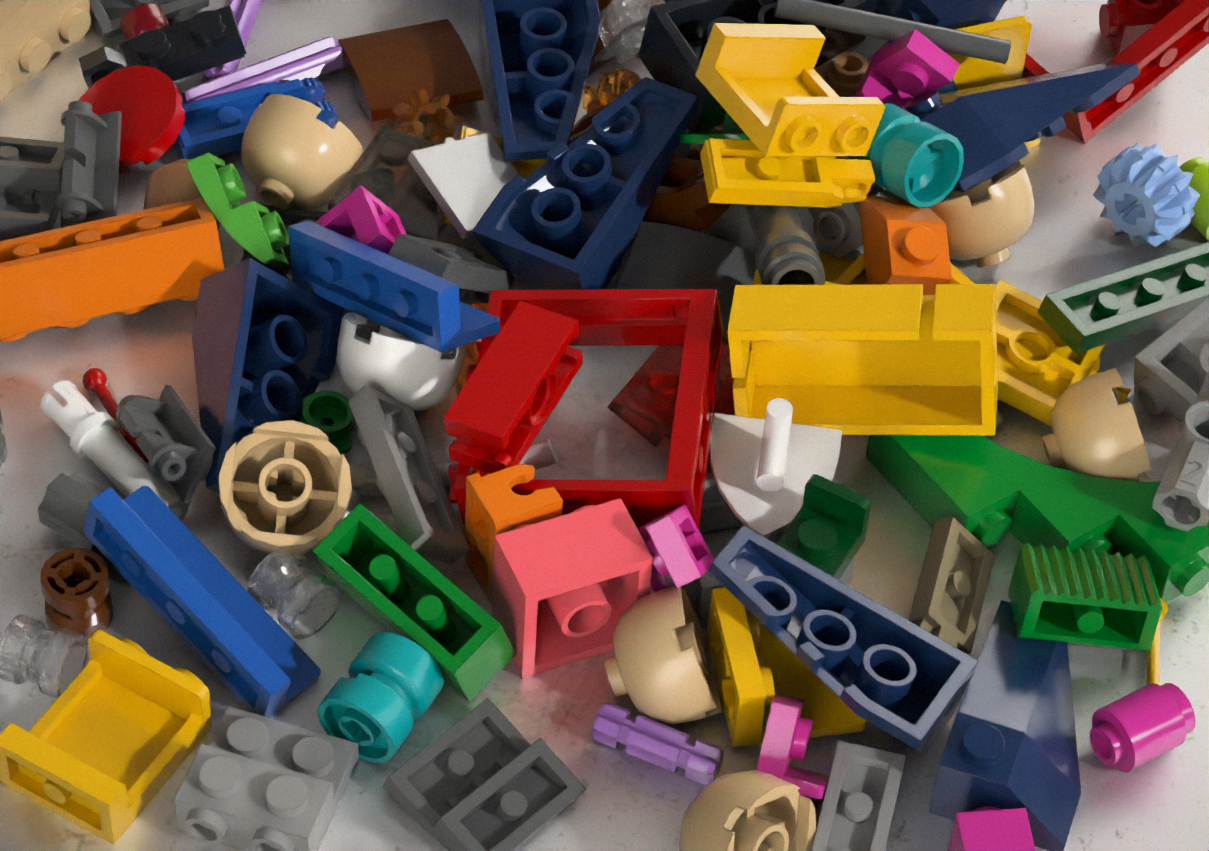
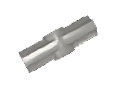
M1209 371L1194 405L1185 414L1181 436L1157 489L1152 509L1164 518L1166 525L1186 532L1197 526H1207L1209 521Z

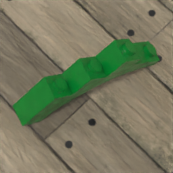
M869 435L866 458L932 529L934 522L953 516L985 547L997 544L1010 531L1023 545L1029 542L1033 548L1042 544L1045 548L1055 545L1059 551L1066 546L1071 552L1081 548L1084 553H1087L1093 549L1097 555L1104 551H1107L1109 555L1119 552L1123 558L1131 553L1136 559L1145 555L1150 562L1159 597L1166 603L1182 594L1185 597H1190L1198 593L1209 582V521L1207 526H1197L1191 528L1188 532L1166 525L1164 518L1152 509L1153 500L1161 481L1141 482L1101 478L1046 465L1002 447L985 436Z

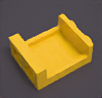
M714 23L695 74L765 157L866 156L885 110V105L877 97H839L814 70L826 39L814 25Z
M97 629L88 639L89 663L29 731H26L10 723L0 734V782L114 845L210 731L212 719L209 689L194 673L184 668L174 669L149 656L134 641L127 638L117 639Z

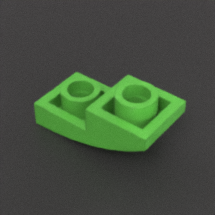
M210 153L186 161L194 183L204 201L226 231L246 251L262 263L277 269L288 265L283 247L289 245V236L281 217L276 211L269 213L267 207L254 201L240 204L239 200L246 197V192L235 166L232 163L226 165L224 160Z

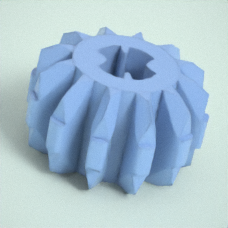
M1137 143L1132 147L1125 148L1103 166L1102 171L1097 175L1100 184L1093 196L1105 205L1100 217L1111 219L1116 225L1115 235L1128 233L1135 247L1147 242L1157 247L1161 243L1168 242L1190 224L1191 218L1195 215L1193 207L1200 195L1196 190L1188 186L1194 173L1183 172L1177 166L1178 154L1164 157L1158 143L1145 148Z

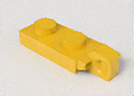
M709 138V140H705L700 152L709 203L828 208L841 206L842 203L865 202L866 196L875 182L871 160L836 159V156L765 157L751 140Z

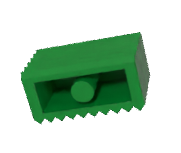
M1029 542L1020 546L1008 593L1012 614H1014L1013 622H1016L1017 638L1144 652L1150 651L1163 607L1150 562L1145 555L1136 559L1132 553L1123 558L1119 552L1109 555L1107 551H1104L1097 555L1093 549L1087 553H1084L1081 548L1071 552L1067 546L1059 551L1055 545L1045 548L1042 544H1039L1033 548Z

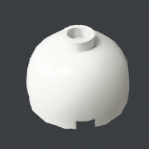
M351 312L343 316L338 338L337 363L341 378L354 394L366 385L391 395L396 400L411 406L412 410H426L440 403L455 386L463 366L467 344L441 353L372 320L367 319L366 325L357 324L355 313Z

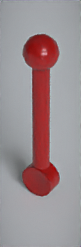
M90 368L84 373L82 378L84 388L96 393L107 413L118 423L116 419L118 405L106 387V374L101 369ZM119 425V432L146 463H149V460L136 443L138 437L131 436L128 431Z

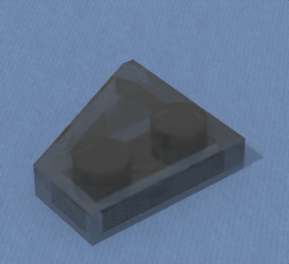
M382 126L328 201V211L361 185L399 215L407 235L438 241L437 202L407 160L411 151L435 146L436 144Z

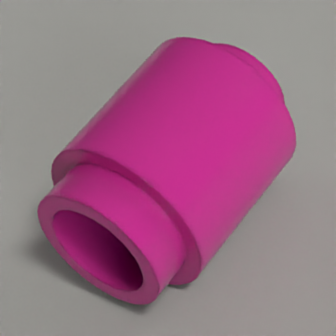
M1150 683L1094 712L1092 729L1090 730L1092 748L1103 763L1112 765L1122 772H1130L1183 744L1186 734L1192 732L1195 728L1194 710L1187 696L1176 685L1165 683L1160 686Z

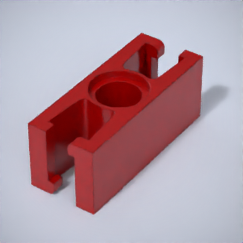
M519 301L443 417L445 431L449 435L457 437V440H453L448 447L450 460L490 474L519 465L583 364L582 351L568 346L569 343H573L580 333L577 319Z

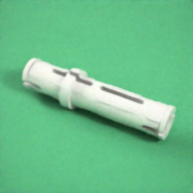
M62 380L52 386L67 402L65 406H61L48 391L44 393L40 401L41 410L70 437L69 445L81 459H91L99 470L126 497L142 486L150 487L181 521L184 519L188 512V503H184L165 481L154 476L149 465L118 434L119 425L108 413L97 412L90 402L78 391L76 385L69 380Z

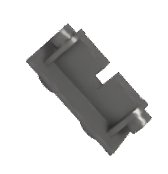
M72 101L68 104V110L62 113L61 123L65 126V158L62 166L61 194L56 197V205L61 209L60 228L116 216L122 113L120 111L96 115L92 112V105L90 103Z
M165 385L158 400L141 395H128L120 401L116 412V419L119 425L128 431L131 436L138 437L136 443L149 460V468L154 476L169 481L181 500L189 504L199 482L206 478L211 469L213 453L216 447L172 386Z

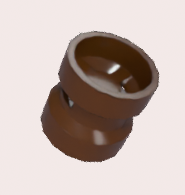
M68 548L52 555L46 560L41 569V588L45 598L46 623L51 632L61 639L71 642L88 641L97 629L106 631L113 619L112 598L109 593L108 566L100 555L84 548Z

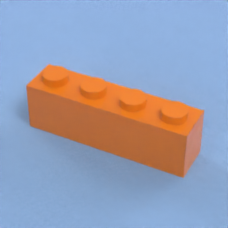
M203 197L0 241V342L18 341L32 331L54 326L59 328L79 327L89 322L91 318L111 313L137 314L147 310L152 304L177 298L184 301L198 300L201 280L224 270L216 220Z

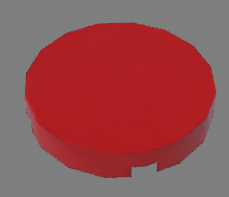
M136 65L115 70L96 81L79 99V101L90 103L92 105V112L96 115L115 111L122 113L119 174L131 172L128 166L135 165L141 161L148 165L159 159L176 141L185 121V110L181 106L183 98L179 89L169 76L154 67Z

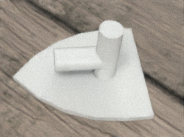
M782 398L773 399L767 404L765 420L714 413L710 439V466L720 494L734 515L744 525L765 538L788 528L802 507L805 484L813 474L822 476L830 481L833 480L841 447L842 430L791 423L793 406L789 401Z

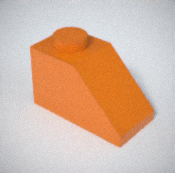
M869 195L866 196L865 202H859L867 284H923V295H935L936 284L950 283L952 276L946 223L929 207L919 208L902 198Z

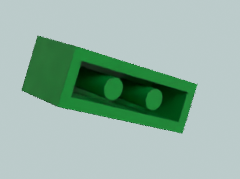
M359 503L312 550L335 585L389 632L407 637L420 645L434 658L442 671L443 679L468 702H471L516 655L511 642L498 621L362 504Z

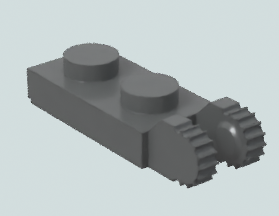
M400 233L388 254L459 285V296L465 297L468 290L476 291V298L487 304L489 303L491 290H510L513 284L512 280L514 278L508 270L501 266L487 264L482 260L483 257L476 252L449 243Z

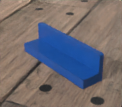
M307 220L288 226L292 282L317 296L441 353L500 332L499 318L459 301V285Z
M142 486L123 500L109 487L89 501L83 531L85 536L249 712L271 718L319 680L320 668L150 487Z

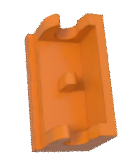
M514 465L483 477L480 476L479 472L466 476L465 538L470 550L465 553V562L491 606L493 604L495 535L508 532L522 524H535L562 516L563 500L555 487L538 489L529 495H518L511 490L517 484L528 483L534 479L535 468L532 465Z

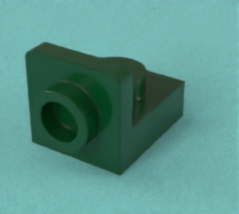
M813 474L805 484L801 509L776 544L839 580L865 542L871 501L868 497L855 492L847 485L835 483L822 476Z

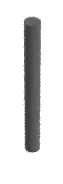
M777 0L775 5L774 17L889 41H896L916 29L944 52L1002 64L1007 63L1011 49V41L813 0Z

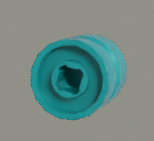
M892 103L884 104V113L867 155L848 156V158L871 160L875 176L874 183L888 189L891 193L919 208L932 207L943 201L959 180L964 164L963 147L958 138L926 121L921 122L919 117Z
M378 632L370 637L350 664L348 671L350 678L340 677L320 703L317 712L320 724L328 735L358 743L359 759L370 763H385L394 757L412 732L414 721L423 717L442 691L444 685L442 671L434 658L420 645L407 637L392 632Z

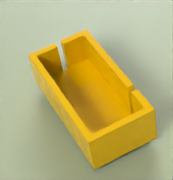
M923 284L735 285L728 324L731 375L734 378L733 398L735 416L765 420L767 404L773 399L782 398L789 401L793 406L791 423L842 430V435L995 436L998 396L995 284H936L935 295H923Z

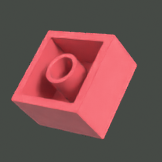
M621 498L596 506L586 505L569 514L535 524H522L508 532L495 535L492 617L502 625L516 652L512 660L522 679L613 651V633L620 616L635 601L650 594L653 557Z

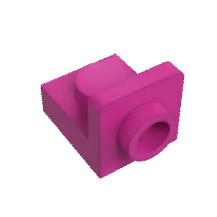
M914 29L875 52L855 96L877 97L883 104L892 103L907 111L905 105L915 97L932 90H938L952 82L960 64Z
M361 185L317 221V224L386 254H389L397 236L400 233L406 234L399 215Z
M685 504L637 528L653 557L651 587L653 591L656 592L674 585L679 588L701 577L710 569L714 558Z
M777 693L771 704L756 771L774 775L800 788L798 792L803 796L822 799L829 776L789 766L791 758L800 761L804 760L813 720L801 718L804 699Z

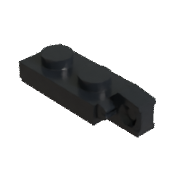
M231 5L214 11L198 13L191 19L159 30L145 31L136 38L121 42V44L116 43L110 48L103 46L80 57L79 62L84 80L89 89L96 81L113 71L131 66L154 67L169 76L172 81H176L245 57L244 54L247 53Z

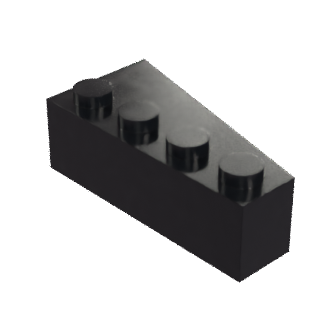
M674 0L650 8L638 57L654 80L698 96L699 105L687 129L689 132L709 131L723 123L726 114L725 109L695 76L713 24H811L774 17L777 0ZM813 0L872 13L877 3V0ZM814 25L826 38L814 69L864 40L865 35Z

